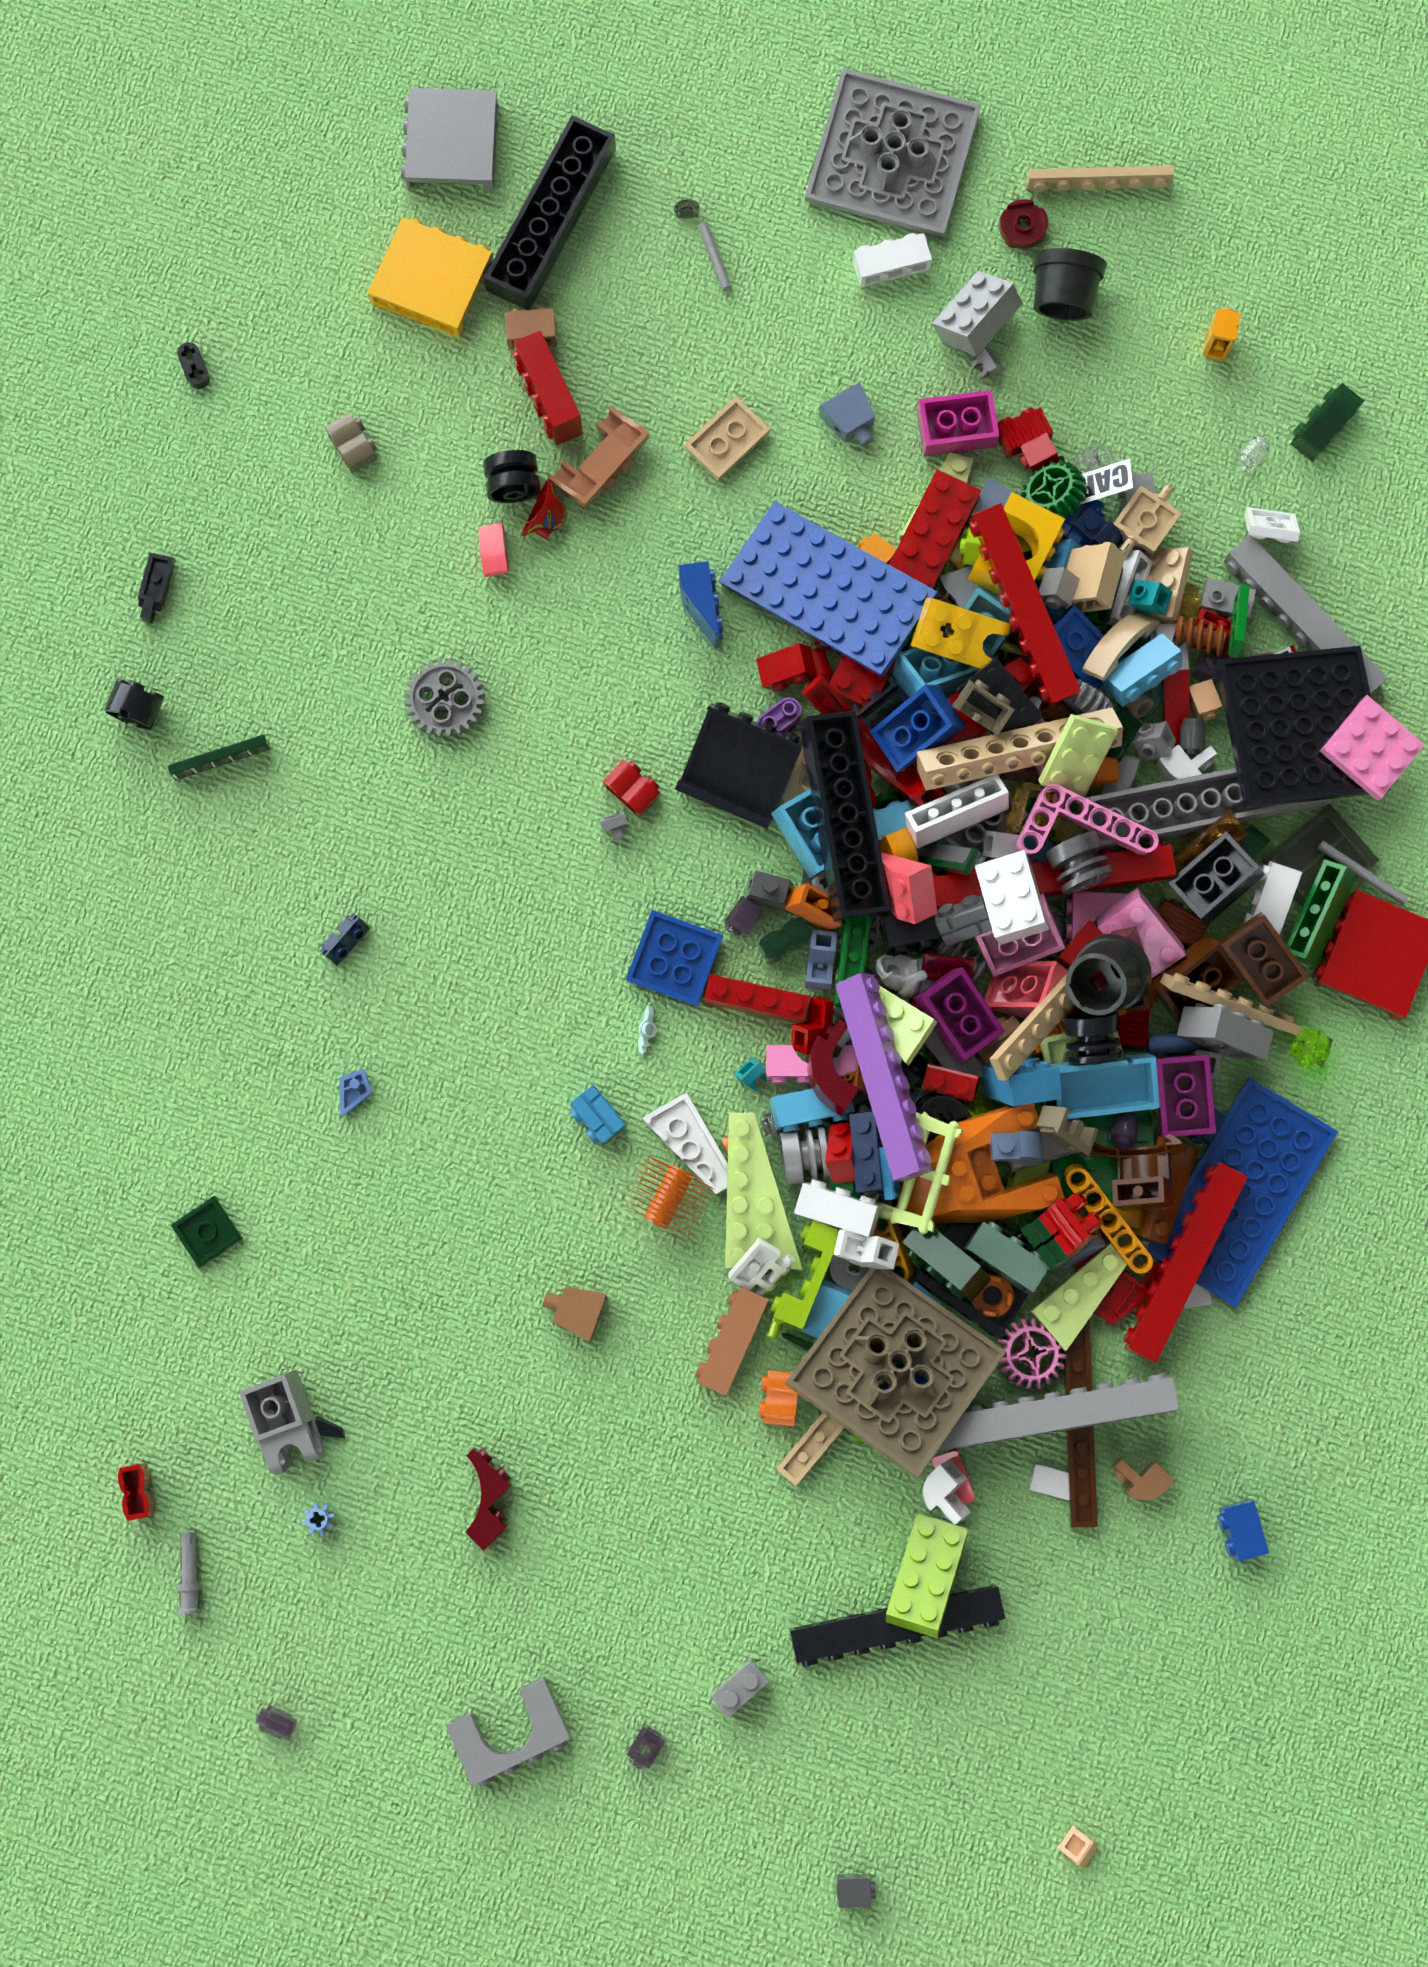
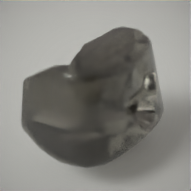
M683 199L675 203L674 212L678 219L698 217L700 206L697 201Z

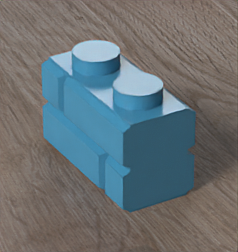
M592 1085L570 1103L573 1110L569 1113L578 1124L582 1121L589 1128L586 1134L594 1144L599 1141L602 1146L627 1127L595 1085Z

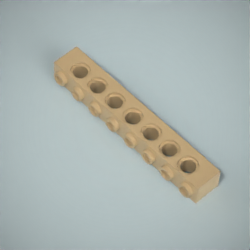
M1112 707L1077 715L1115 726L1118 729V733L1110 748L1122 746L1123 726ZM1069 717L1002 732L998 736L993 734L918 751V774L927 791L1045 764Z

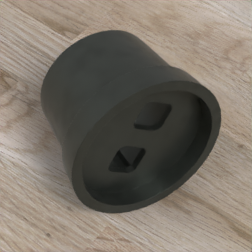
M1050 248L1036 252L1033 264V271L1036 274L1034 310L1043 316L1059 320L1077 321L1090 318L1099 282L1104 278L1107 262L1098 255L1077 249Z
M1118 934L1097 936L1082 948L1076 960L1068 969L1066 975L1068 995L1079 1009L1092 1015H1106L1130 1008L1144 998L1150 987L1152 972L1149 959L1143 949L1128 937ZM1113 967L1117 970V972L1119 973L1120 977L1117 976V974H1116V972L1114 971ZM1098 971H1101L1108 981V986L1101 990H1098L1091 980V976Z

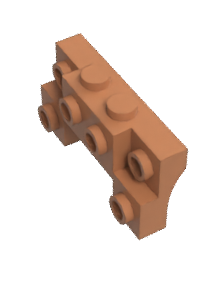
M613 406L609 409V415L602 422L598 421L596 423V429L606 438L578 468L579 471L563 460L561 468L554 476L552 474L548 476V479L553 482L554 488L565 497L572 498L585 510L599 494L603 495L606 490L610 491L618 482L617 478L622 472L626 473L634 464V455L649 439V432L629 420Z

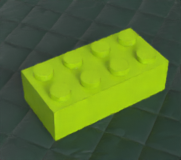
M917 1513L886 1612L887 1623L938 1638L967 1541L968 1529Z

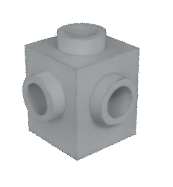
M1167 721L1154 724L1147 723L1139 726L1133 739V746L1135 751L1139 753L1142 761L1158 760L1171 755L1176 739Z

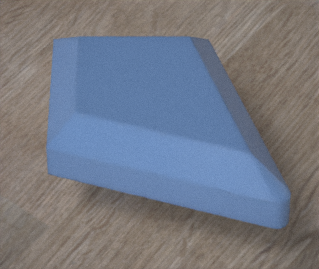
M364 1069L339 1078L341 1116H345L373 1093Z

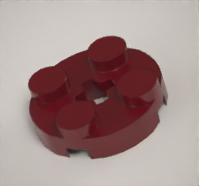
M1028 199L1011 202L1003 211L999 221L1000 234L1011 248L1027 249L1040 244L1048 228V216L1045 210L1034 205V202ZM1020 220H1024L1025 223L1030 224L1029 226H1027V228H1021L1018 226V224H1020Z

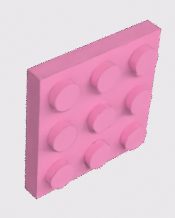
M1366 695L1320 752L1378 801L1386 794L1425 744Z

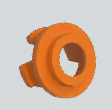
M988 1274L991 1278L990 1282L973 1300L972 1304L976 1310L986 1317H999L1011 1308L1014 1299L1013 1289L1005 1278L995 1274ZM989 1286L999 1288L1002 1293L1001 1301L996 1305H989L983 1299V1291Z

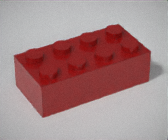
M541 330L513 341L515 351L512 352L515 361L513 362L518 375L523 377L525 382L523 385L528 397L532 396L534 401L533 407L538 418L542 417L543 428L547 438H553L557 446L583 435L581 415Z

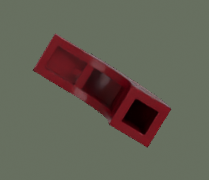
M839 1020L836 1026H829L823 1038L819 1035L817 1036L808 1056L807 1071L811 1087L818 1099L827 1108L842 1117L859 1088L841 1078L833 1065V1051L848 1027L847 1023Z

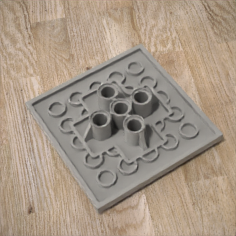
M842 68L804 201L944 238L981 104Z

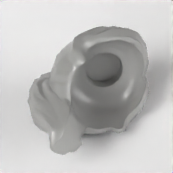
M904 954L896 956L884 955L877 959V974L885 986L895 990L901 999H911L920 992L923 981L927 979V974L924 970L919 971L917 959L914 960Z

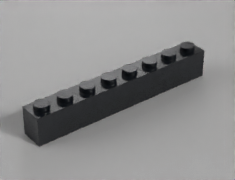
M991 1585L951 1594L938 1638L948 1636L947 1631L958 1629V1633L973 1631L974 1625L984 1624V1628L1000 1625L999 1620L1005 1619L999 1587ZM888 1608L789 1628L796 1663L802 1662V1666L817 1664V1659L828 1657L829 1661L844 1658L843 1653L854 1651V1655L866 1654L870 1652L869 1648L880 1646L881 1650L896 1647L895 1642L906 1640V1644L918 1643L922 1641L921 1637L927 1635L887 1623L886 1612Z

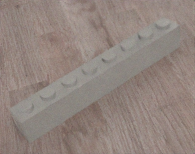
M1251 535L1229 552L1224 560L1228 571L1233 575H1237L1243 581V584L1250 585L1251 589L1256 590L1255 595L1260 599L1261 605L1277 617L1278 623L1283 628H1288L1292 632L1294 639L1299 645L1305 646L1309 651L1357 646ZM1362 651L1370 694H1372L1388 677Z

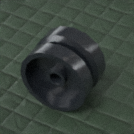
M525 450L501 451L488 456L483 461L484 475L488 479L486 491L489 500L497 503H518L530 500L541 492L539 476L536 475L538 471L536 455L532 452Z

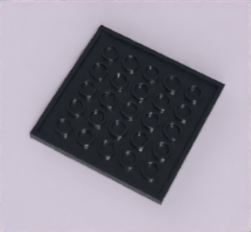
M1361 646L1219 659L1216 662L1244 808L1370 795L1320 752L1358 703L1366 695L1371 698Z

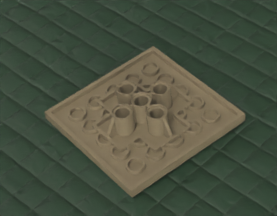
M870 1268L787 1379L785 1385L917 1480L1001 1361L1006 1351L892 1270ZM913 1339L917 1341L919 1347L911 1348L907 1344V1340ZM870 1345H879L882 1348V1352H873L870 1349ZM900 1360L904 1364V1368H895L892 1361ZM920 1375L924 1377L926 1384H917L914 1376ZM877 1381H886L889 1389H880L877 1386Z

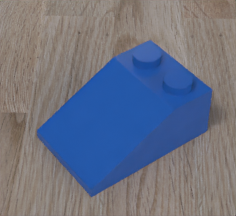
M925 684L874 727L870 733L896 772H900L917 761L918 751L940 747L966 725L938 685Z

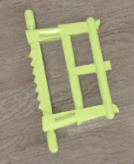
M916 1112L918 1124L924 1133L923 1140L925 1145L929 1131L945 1136L936 1170L919 1176L932 1181L923 1215L906 1211L916 1178L904 1181L897 1207L879 1202V1194L869 1195V1197L876 1199L875 1204L882 1205L879 1218L891 1220V1224L900 1223L918 1227L921 1234H926L928 1231L934 1232L932 1218L942 1184L949 1186L951 1176L945 1175L955 1139L961 1136L964 1129H959V1124L956 1121L947 1124L930 1117L926 1112L922 1114Z

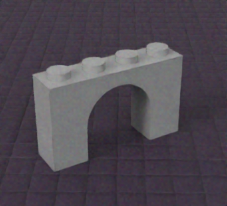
M545 1676L519 1689L532 1720V1734L528 1742L517 1750L501 1751L492 1747L485 1740L473 1711L446 1724L447 1731L471 1786L479 1784L480 1787H483L495 1780L493 1776L503 1772L504 1775H508L519 1769V1763L528 1760L529 1763L535 1762L543 1757L542 1752L550 1748L555 1752L568 1745L567 1740L571 1738V1733Z

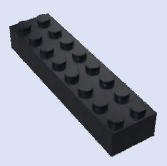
M573 115L570 117L484 276L486 291L526 310L531 309L616 150L614 134Z
M856 711L806 716L799 726L833 921L842 922L883 916L891 911Z

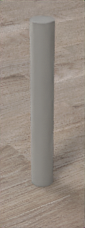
M703 222L698 227L723 291H728L732 288L708 223Z

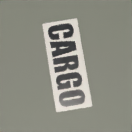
M1130 459L1083 473L1088 492L1085 493L1086 500L1080 502V504L1133 488Z

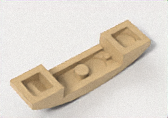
M1139 612L1124 617L1099 641L1085 662L1082 672L1104 681L1118 667V659L1140 637L1147 638L1160 625V621Z

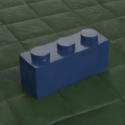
M873 1111L849 1114L856 1193L865 1196L884 1194L879 1147H883Z

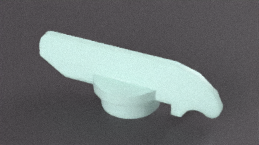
M648 1005L645 1009L643 1021L639 1026L638 1049L641 1054L646 1053V1048L650 1044L648 1040L657 1033V1027L653 1023V1007Z

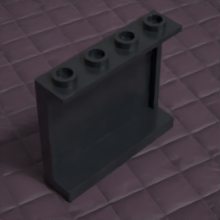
M711 703L707 707L708 712L675 790L768 829L773 821L771 813L780 804L803 748L800 736L786 731V734L776 730L777 726L765 721L762 724L753 721L754 717L745 712L734 713L730 711L731 707L724 703Z
M1002 1220L991 1221L1003 1229L1001 1234L1007 1238L1014 1236L1025 1244L1023 1248L1027 1251L1033 1252L1039 1249H1034L1028 1245V1239L1019 1232L1015 1231L1013 1234L1005 1229L1007 1224ZM951 1223L943 1235L962 1250L977 1226L981 1223ZM977 1262L985 1270L987 1274H995L994 1272H992L991 1270ZM920 1267L913 1278V1281L918 1282L927 1291L997 1340L1002 1338L1006 1332L1005 1329L1029 1295L1010 1284L1014 1293L1011 1308L999 1317H986L976 1310L973 1304L966 1298L961 1301L954 1296L944 1285L946 1282L941 1285L930 1275L925 1267L923 1269ZM989 1286L983 1291V1299L987 1304L996 1305L1001 1301L1002 1293L999 1288Z

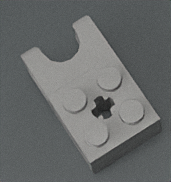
M297 1370L239 1391L256 1442L259 1441L266 1464L271 1473L278 1475L284 1473L289 1468L288 1450L291 1444L297 1446L308 1461H316L323 1457L325 1453L324 1445Z

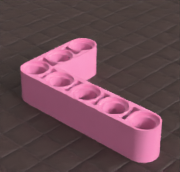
M1051 784L1040 792L1016 843L1017 850H1025L1028 856L1037 853L1042 848L1057 815L1089 831H1095L1097 835L1140 855H1146L1155 850L1159 840L1154 831L1068 789ZM1047 791L1056 793L1058 797L1057 803L1052 804L1047 801ZM1071 802H1075L1081 807L1079 815H1074L1070 812L1069 804ZM1098 813L1103 816L1104 824L1102 826H1097L1093 823V814ZM1036 814L1045 816L1047 820L1046 826L1040 827L1035 823L1034 818ZM1120 824L1126 827V837L1117 835V825ZM1140 836L1149 838L1150 847L1148 849L1140 846ZM1025 837L1034 839L1036 843L1034 850L1025 848L1023 843Z

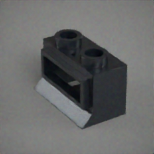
M892 675L887 677L891 685L881 693L876 689L871 691L869 694L871 701L860 709L856 703L851 706L856 711L857 717L860 718L870 731L909 699V696ZM895 697H900L899 700H897L894 704H892L874 720H869L871 716L877 713Z

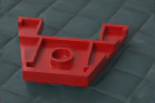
M1099 1228L1098 1231L1100 1232L1102 1238L1105 1241L1107 1239V1236L1101 1230V1228ZM1098 1251L1078 1262L1074 1273L1095 1256ZM1154 1261L1151 1269L1146 1273L1141 1282H1138L1122 1271L1093 1313L1110 1325L1115 1324L1148 1297L1146 1295L1148 1287L1152 1281L1156 1282L1160 1275V1272H1158L1160 1263Z

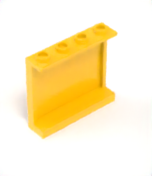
M402 217L369 288L368 296L370 303L460 338L463 332L462 322L488 265H491L493 261L492 251L484 245L478 244L476 246L468 243L463 237L450 236L440 228L427 227L417 219L411 218L409 220Z

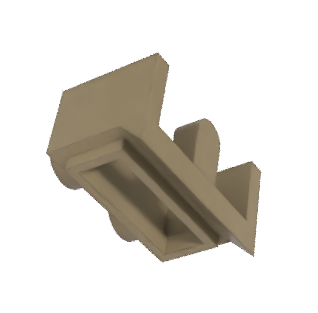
M978 679L975 683L969 680L952 706L998 736L1015 710L1009 706L1012 701L1000 693L996 697L988 692L990 687ZM973 690L1002 708L996 719H993L966 701Z
M1043 1106L1036 1124L1040 1132L1064 1149L1080 1151L1089 1157L1098 1129L1084 1127L1083 1122L1079 1120H1073L1071 1123L1068 1122L1066 1119L1070 1109L1067 1107Z

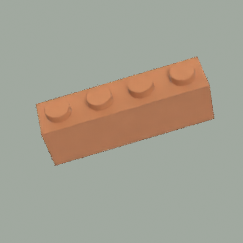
M741 1286L739 1291H732L727 1302L731 1309L728 1315L722 1314L716 1327L721 1330L718 1338H711L706 1350L710 1356L706 1363H700L695 1374L699 1378L698 1384L725 1396L727 1395L769 1299Z

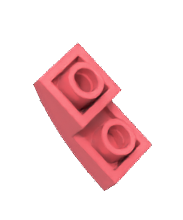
M503 523L478 527L484 577L509 573Z

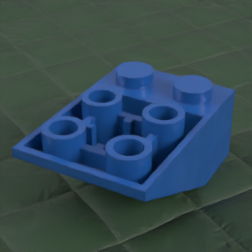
M708 561L679 565L682 605L713 647L719 648V640L723 639L722 618L717 617L719 616L720 608L718 593H713L716 592L715 570L709 568Z

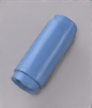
M1177 1033L1156 1034L1147 1037L1146 1051L1153 1055L1193 1052L1200 1049L1199 1045L1178 1037Z

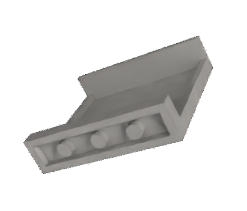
M410 88L409 97H405V113H408V120H404L403 131L404 135H407V142L402 143V156L406 157L405 164L401 165V179L406 181L407 189H411V182L483 184L484 192H494L498 114L496 91Z

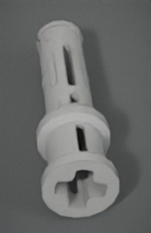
M180 1532L181 1584H178L177 1592H179V1609L177 1614L201 1613V1608H198V1591L201 1590L200 1583H197V1532Z

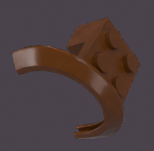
M1171 1134L1165 1135L1170 1140L1169 1142L1147 1147H1108L1094 1142L1089 1158L1117 1160L1118 1180H1112L1114 1207L1122 1211L1174 1207L1171 1156L1185 1152L1188 1149L1187 1144ZM1079 1151V1154H1081V1155H1083V1156H1085V1157H1088V1156L1085 1155L1083 1152H1080V1151Z

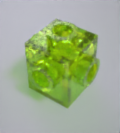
M1302 1027L1299 1036L1296 1035L1295 1040L1291 1044L1289 1055L1298 1061L1297 1065L1306 1069H1312L1313 1066L1323 1068L1329 1057L1333 1039L1322 1031Z

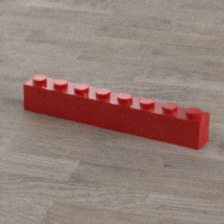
M1002 503L973 514L971 518L972 523H969L970 531L973 537H978L981 543L979 547L981 557L984 561L988 560L991 567V570H989L990 578L993 584H998L1000 588V602L1003 608L1008 607L1011 614L1009 623L1012 630L1019 633L1021 638L1018 641L1023 655L1027 654L1030 659L1029 670L1034 679L1038 678L1041 685L1038 690L1043 702L1047 701L1050 707L1078 695L1081 692Z
M1221 1162L1208 1167L1203 1177L1206 1180L1203 1188H1198L1193 1196L1192 1202L1195 1205L1191 1213L1188 1211L1185 1213L1180 1224L1183 1226L1180 1235L1176 1234L1169 1245L1172 1251L1168 1259L1164 1257L1158 1267L1160 1275L1157 1281H1152L1148 1287L1146 1295L1149 1298L1145 1305L1141 1304L1135 1314V1318L1138 1320L1134 1328L1130 1327L1124 1336L1123 1341L1126 1344L1123 1349L1150 1363H1157L1248 1176Z

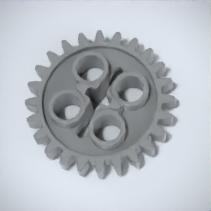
M439 658L438 665L435 666L431 661H428V669L419 666L421 674L412 673L415 682L407 681L408 687L411 688V690L404 691L405 696L410 698L404 701L405 706L411 707L406 710L407 715L413 716L411 719L413 725L420 722L418 726L419 731L427 728L428 736H431L435 731L438 739H441L443 733H446L447 737L451 739L452 732L455 731L460 737V729L464 728L469 732V723L477 725V720L474 716L483 715L482 711L478 708L485 707V701L480 699L486 696L485 691L479 690L483 687L482 681L475 682L478 679V674L473 673L469 675L471 667L468 665L462 669V662L460 660L455 666L451 658L448 659L447 664H443L441 658ZM446 677L454 679L453 683L449 686L441 684L442 680ZM460 685L463 686L462 689H457L458 686H460ZM425 692L434 694L428 701L421 699ZM443 695L446 698L449 697V701L445 702L440 697ZM465 696L469 699L465 705L456 704L459 697ZM428 708H432L430 712L426 711ZM441 711L449 713L448 717L444 720L436 719V715Z

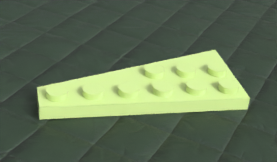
M729 1113L725 1268H733L756 1240L761 1238L780 1250L778 1260L790 1254L795 1259L790 1266L791 1269L803 1270L755 1113Z

